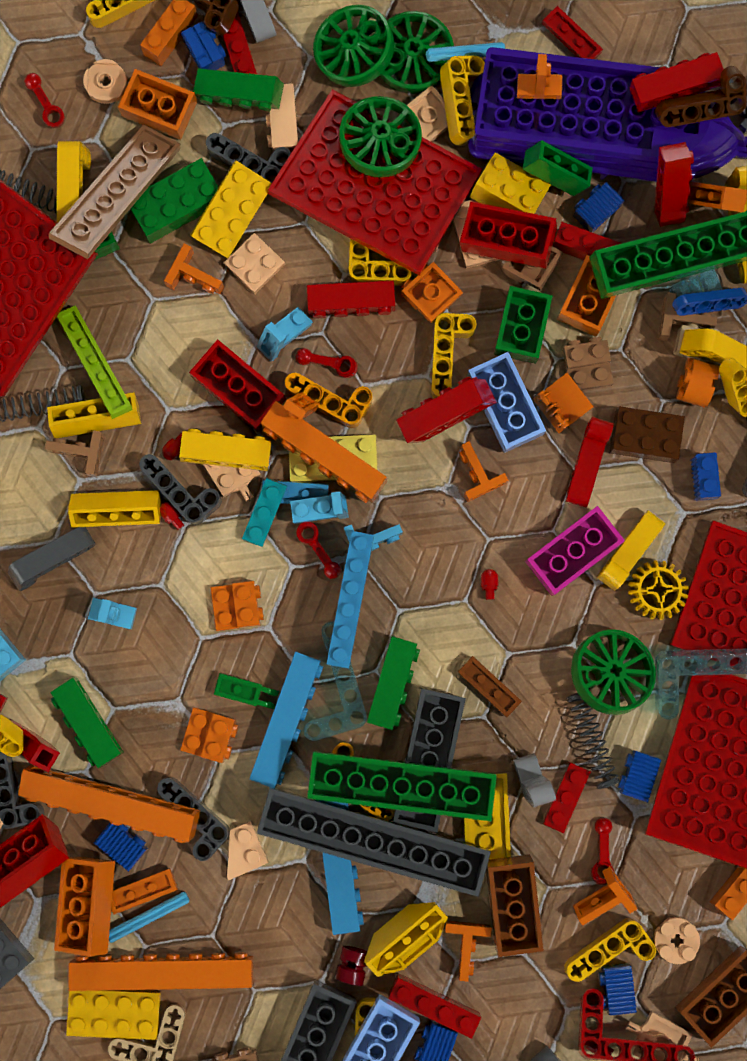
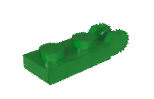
M219 673L213 695L253 706L260 705L275 709L276 704L269 701H261L259 697L261 691L272 696H278L279 691L263 687L262 684Z

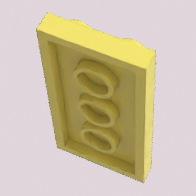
M376 435L330 437L377 470ZM289 451L290 481L320 482L337 480L333 476L328 478L319 472V466L313 463L310 466L304 462L299 456V452L295 451L293 454Z

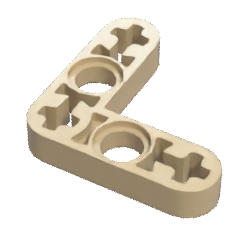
M173 1003L167 1007L156 1045L133 1039L114 1038L108 1046L109 1055L119 1061H160L157 1057H161L165 1048L168 1049L166 1060L174 1061L186 1016L185 1008L179 1003ZM177 1009L181 1017H177L174 1026H165L166 1023L170 1025L172 1015L169 1012ZM164 1032H173L175 1041L173 1043H166L163 1040ZM118 1042L122 1043V1048L129 1049L130 1045H133L134 1047L130 1052V1057H128L127 1054L129 1051L122 1050L120 1054L116 1053L117 1049L113 1046H116ZM137 1048H144L147 1051V1058L144 1060L137 1059L135 1057V1050Z

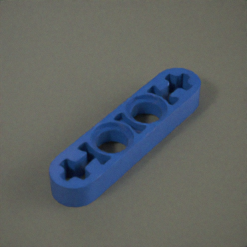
M732 288L684 294L677 297L673 301L672 306L679 316L738 309L747 304V292L744 288Z

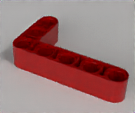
M589 989L582 995L578 1048L583 1058L597 1061H658L654 1057V1051L658 1048L665 1054L663 1061H679L677 1058L679 1051H684L687 1054L688 1061L695 1060L693 1050L685 1045L602 1037L603 995L597 989ZM592 994L596 996L598 1000L597 1006H590L587 1003V995ZM587 1018H593L596 1021L597 1027L595 1030H589L586 1027L585 1021ZM586 1042H592L595 1045L596 1051L594 1054H588L585 1051L584 1045ZM609 1044H614L618 1047L619 1053L617 1057L609 1055L607 1050ZM633 1046L640 1048L642 1052L640 1059L632 1057L631 1048Z

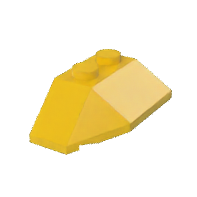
M435 902L408 904L373 934L364 963L377 977L404 970L439 941L444 923H446L448 917Z

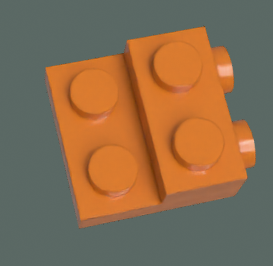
M434 262L429 266L426 265L420 276L418 275L413 280L411 278L402 285L403 290L401 291V295L415 310L418 309L430 323H433L438 315L446 311L463 295L460 288Z
M255 581L211 587L216 631L261 626L260 620H264L263 608L258 607L257 600L261 598L260 586L255 585Z
M193 707L180 751L224 763L225 759L229 760L232 747L229 746L231 737L235 738L239 725L235 724L236 719Z

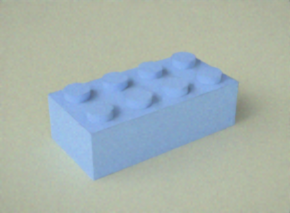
M509 352L468 370L467 377L471 379L474 377L486 379L497 402L484 409V412L504 453L545 434L546 429Z
M379 994L342 1061H399L420 1024L419 1017Z

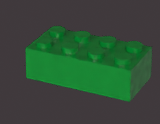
M200 158L149 186L131 207V211L151 244L202 216L219 187L203 159Z

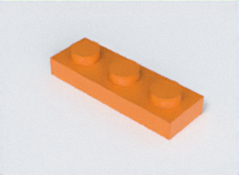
M300 392L287 399L283 408L287 410L286 413L297 420L300 418L302 420L315 412L320 404L305 393Z
M171 868L113 890L111 907L113 915L178 890Z

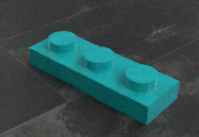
M268 477L266 478L242 537L243 540L263 547L288 485Z

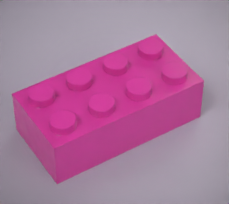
M596 506L528 558L525 563L549 594L553 596L625 540L601 509Z

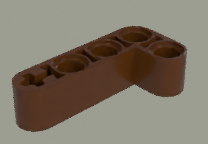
M192 0L209 7L204 22L210 30L220 36L225 35L229 31L239 9L238 0H229L225 6L224 3L227 0ZM220 19L218 25L215 26L216 21Z
M728 66L721 72L720 90L663 100L657 104L655 114L665 127H675L738 115L745 110L747 105L746 78L737 67ZM737 76L734 82L729 83L732 77ZM734 98H738L734 104H730ZM716 102L712 108L708 109L711 103ZM694 106L692 111L685 113L689 107Z

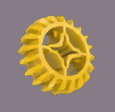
M657 560L652 562V567L648 562L645 563V570L642 567H638L637 572L640 576L632 574L631 577L636 582L628 583V586L634 587V590L628 591V595L635 594V598L631 599L630 603L638 602L639 605L635 607V610L638 611L643 608L642 616H646L650 612L649 617L651 620L655 619L656 613L659 620L664 619V613L667 618H671V610L676 614L680 612L676 605L680 607L685 606V603L680 599L688 598L687 594L682 593V590H687L688 586H682L681 582L686 581V577L679 579L678 575L682 571L679 569L673 572L674 564L666 568V561H662L660 567ZM653 573L650 587L641 588L645 577ZM660 573L668 576L673 585L665 584ZM656 584L658 585V588L668 589L663 591L662 593H659L660 596L658 595V592H649V590H652L657 587ZM675 592L672 602L663 608L666 594ZM642 595L651 596L654 604H656V608L650 606Z

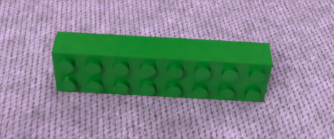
M747 211L595 250L589 259L601 299L747 261Z
M314 751L307 798L492 821L497 775L488 772Z

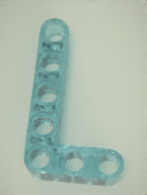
M334 622L325 623L321 630L327 654L329 653L331 638L326 636L325 631L329 626H334ZM351 662L348 669L351 676L347 681H341L338 678V672L342 669L341 667L331 666L344 711L308 722L304 727V735L307 739L312 741L320 740L360 728L366 723L367 714ZM352 689L357 693V699L353 703L347 702L344 698L347 690ZM354 711H359L363 714L364 719L360 724H354L351 721L350 717ZM335 717L339 718L342 722V727L336 731L332 730L329 726L330 720ZM311 724H316L320 727V734L317 737H312L308 733V727Z
M747 649L660 652L655 659V705L661 717L669 720L678 715L679 676L747 674ZM738 657V664L731 666L730 661ZM711 658H717L715 665L707 666V662ZM671 659L672 664L669 667H662L663 661ZM688 659H694V660H695V661H694V664H693L692 666H690V667H685V666H684L686 660H688ZM666 681H671V682H672V685H671L670 688H668V689H663V688H662V685H663L664 682H666ZM672 703V707L669 710H662L664 704Z

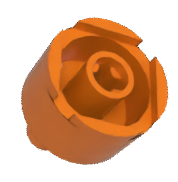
M688 357L684 368L686 373L685 375H680L677 383L679 389L676 399L700 407H707L715 391L714 383L719 377V366Z

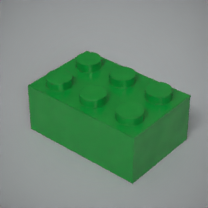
M514 286L509 287L494 355L500 356L509 352L512 359L537 363L553 295Z

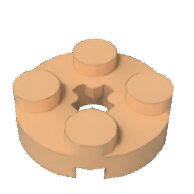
M109 59L98 60L94 62L90 69L88 68L85 71L83 78L84 87L92 100L108 104L122 99L127 88V77L124 70L115 61ZM104 77H108L109 81H111L107 86H103L100 81H104Z
M670 917L655 929L653 942L659 955L667 962L683 964L695 958L700 947V936L696 927L686 919ZM676 934H679L682 943L675 947V944L671 942V938H675Z

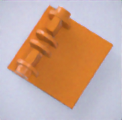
M568 372L533 398L534 402L558 433H561L594 407Z

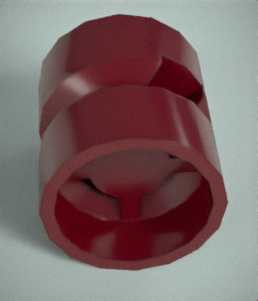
M342 946L340 954L342 964L337 966L335 979L347 984L363 986L366 975L364 967H367L364 960L367 951L353 946ZM350 961L355 962L356 966L350 964Z

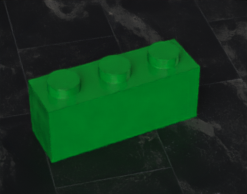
M543 140L525 151L523 170L572 196L590 187L591 166Z

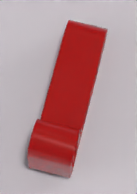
M591 417L565 502L587 508L604 449L610 439L614 423Z

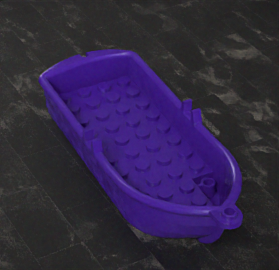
M490 47L487 49L484 60V72L474 80L470 91L472 106H475L477 109L473 111L475 135L467 142L470 154L479 159L490 160L496 152L513 163L524 164L525 151L543 140L591 166L592 173L600 174V179L602 180L607 175L655 182L657 181L659 147L686 142L689 151L692 150L694 155V164H691L692 179L718 170L735 157L747 159V137L733 125L729 117L675 127H665L655 114L656 107L638 113L630 91L632 79L642 73H653L661 67L547 54V63H551V74L562 75L561 99L517 98L518 74H536L538 54L545 53ZM716 102L711 103L708 109L712 108ZM694 106L689 107L685 113L692 111Z

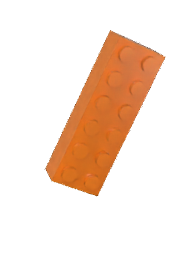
M275 401L261 421L265 435L274 441L277 438L280 439L283 447L291 453L299 452V456L304 462L310 466L313 463L319 466V472L328 478L331 476L337 479L336 482H338L337 484L348 491L350 488L354 490L355 496L364 503H367V501L373 503L388 482L387 476L305 420L300 418L297 420L289 416L283 405Z

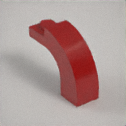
M9 719L23 730V752L21 755L30 764L49 772L60 752L41 736L16 721Z

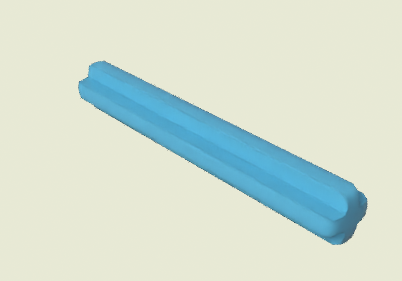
M498 42L429 48L426 51L427 61L432 62L449 60L453 56L486 57L488 48L505 49V44Z
M181 892L110 929L109 942L113 943L186 905L190 901L187 893Z

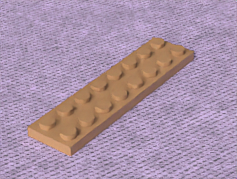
M143 124L49 232V239L89 259L179 152L181 144Z

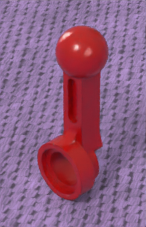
M36 73L27 74L24 79L25 86L29 90L34 91L43 106L42 117L45 124L50 128L60 127L65 121L63 110L56 105H51L41 88L42 80L40 76ZM53 112L60 114V119L56 123L48 120L49 115Z
M307 348L299 349L296 353V361L300 365L312 363L331 367L343 378L353 377L358 370L357 362L350 356L332 358L313 354ZM344 361H350V369L342 372L341 364Z
M312 522L301 523L296 531L299 541L312 547L324 565V574L327 578L335 579L339 577L341 567L338 563L331 561L319 543V530L317 526ZM306 528L314 530V535L310 539L302 537V532Z
M599 818L595 822V830L598 833L599 860L591 869V877L600 885L607 884V881L598 875V868L600 866L611 867L614 871L609 859V834L612 831L613 825L607 818Z

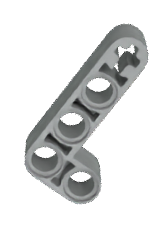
M239 0L256 43L277 36L264 0Z
M535 753L513 760L524 797L531 806L537 807L556 801L552 784L549 779L542 775Z

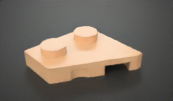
M252 821L230 830L228 881L269 863Z

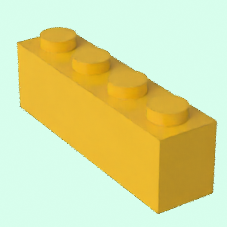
M135 392L125 394L132 406V410L114 419L111 418L101 398L47 407L49 428L54 438H63L92 433L93 430L103 431L141 424L139 404Z
M188 429V431H182L179 458L180 462L268 471L271 441H267L266 437L261 436L249 439L245 438V435L242 434L223 436L222 432L211 431L210 434L201 433V430Z
M159 490L71 494L68 507L71 527L160 524Z

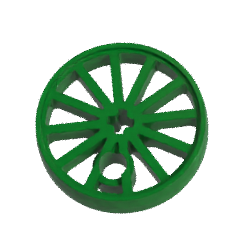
M350 5L333 12L320 25L313 43L314 59L319 69L332 82L346 87L361 86L376 79L387 68L394 52V37L389 23L379 11L366 5ZM361 16L357 28L354 29L353 17ZM347 19L348 30L344 32L338 24ZM382 27L385 28V32H384V33H382V31H381V28H382ZM334 29L341 37L336 39L328 37V34ZM386 42L385 48L383 49L372 47L377 44ZM324 44L335 46V48L322 51ZM366 54L380 56V59L374 64ZM336 57L328 65H324V60ZM359 57L370 67L369 70L363 73ZM354 62L355 75L348 76L352 63ZM343 64L340 74H333V72Z
M420 11L402 12L388 19L387 22L390 25L392 34L399 42L398 44L394 43L392 58H397L400 61L396 64L390 62L387 70H384L380 77L393 89L408 94L422 93L430 86L437 87L441 83L440 74H437L427 62L441 67L448 60L429 62L426 58V51L429 48L454 46L452 36L447 27L436 17ZM410 22H421L416 37H413ZM405 23L408 39L403 37L395 26ZM426 25L436 29L427 38L422 39ZM384 27L381 28L382 33L385 32ZM440 35L444 38L446 42L444 44L429 46ZM386 42L381 43V44H377V45H375V46H373V47H377V48H379V47H384V48H385ZM373 55L374 63L380 59V56ZM406 65L401 81L391 77ZM413 65L417 84H406ZM419 65L432 80L422 83Z
M384 96L369 97L355 103L343 116L339 129L340 147L347 162L357 171L372 177H390L403 172L415 160L422 140L421 125L415 113L401 101ZM374 108H385L382 121H379ZM368 110L372 122L367 121L360 113ZM390 110L400 114L395 120L387 123ZM354 119L363 128L351 126L349 122ZM405 120H407L411 125L409 127L396 129ZM345 133L361 138L346 140ZM414 134L415 141H410L409 135ZM396 144H401V145H403L404 147L398 148V147H396L395 145H396ZM365 146L355 155L352 154V152L349 150L352 148ZM374 149L370 164L362 162L361 159ZM379 150H381L386 166H375ZM408 150H412V152L407 156L406 154L408 153ZM388 151L400 162L392 165Z
M610 629L589 636L578 646L572 658L571 676L577 693L591 708L608 715H622L635 710L648 699L655 685L656 669L649 650L638 638L625 631ZM607 637L609 639V653L600 638ZM617 639L625 642L619 656L617 653ZM590 643L594 644L601 658L587 649ZM632 647L638 653V656L623 664L625 657ZM582 656L596 665L582 666ZM642 660L645 670L626 669ZM589 672L595 675L596 681L589 678ZM630 676L645 677V686ZM603 683L598 696L595 697L589 689H593ZM628 686L641 694L637 701ZM609 688L611 690L612 706L602 702ZM619 690L626 699L628 706H620Z

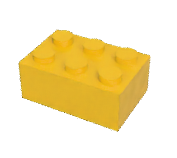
M495 152L476 182L470 198L482 204L535 214L551 184L528 173L519 165Z

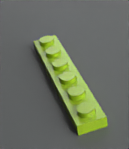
M76 305L60 312L57 319L111 418L114 419L131 411L132 406Z

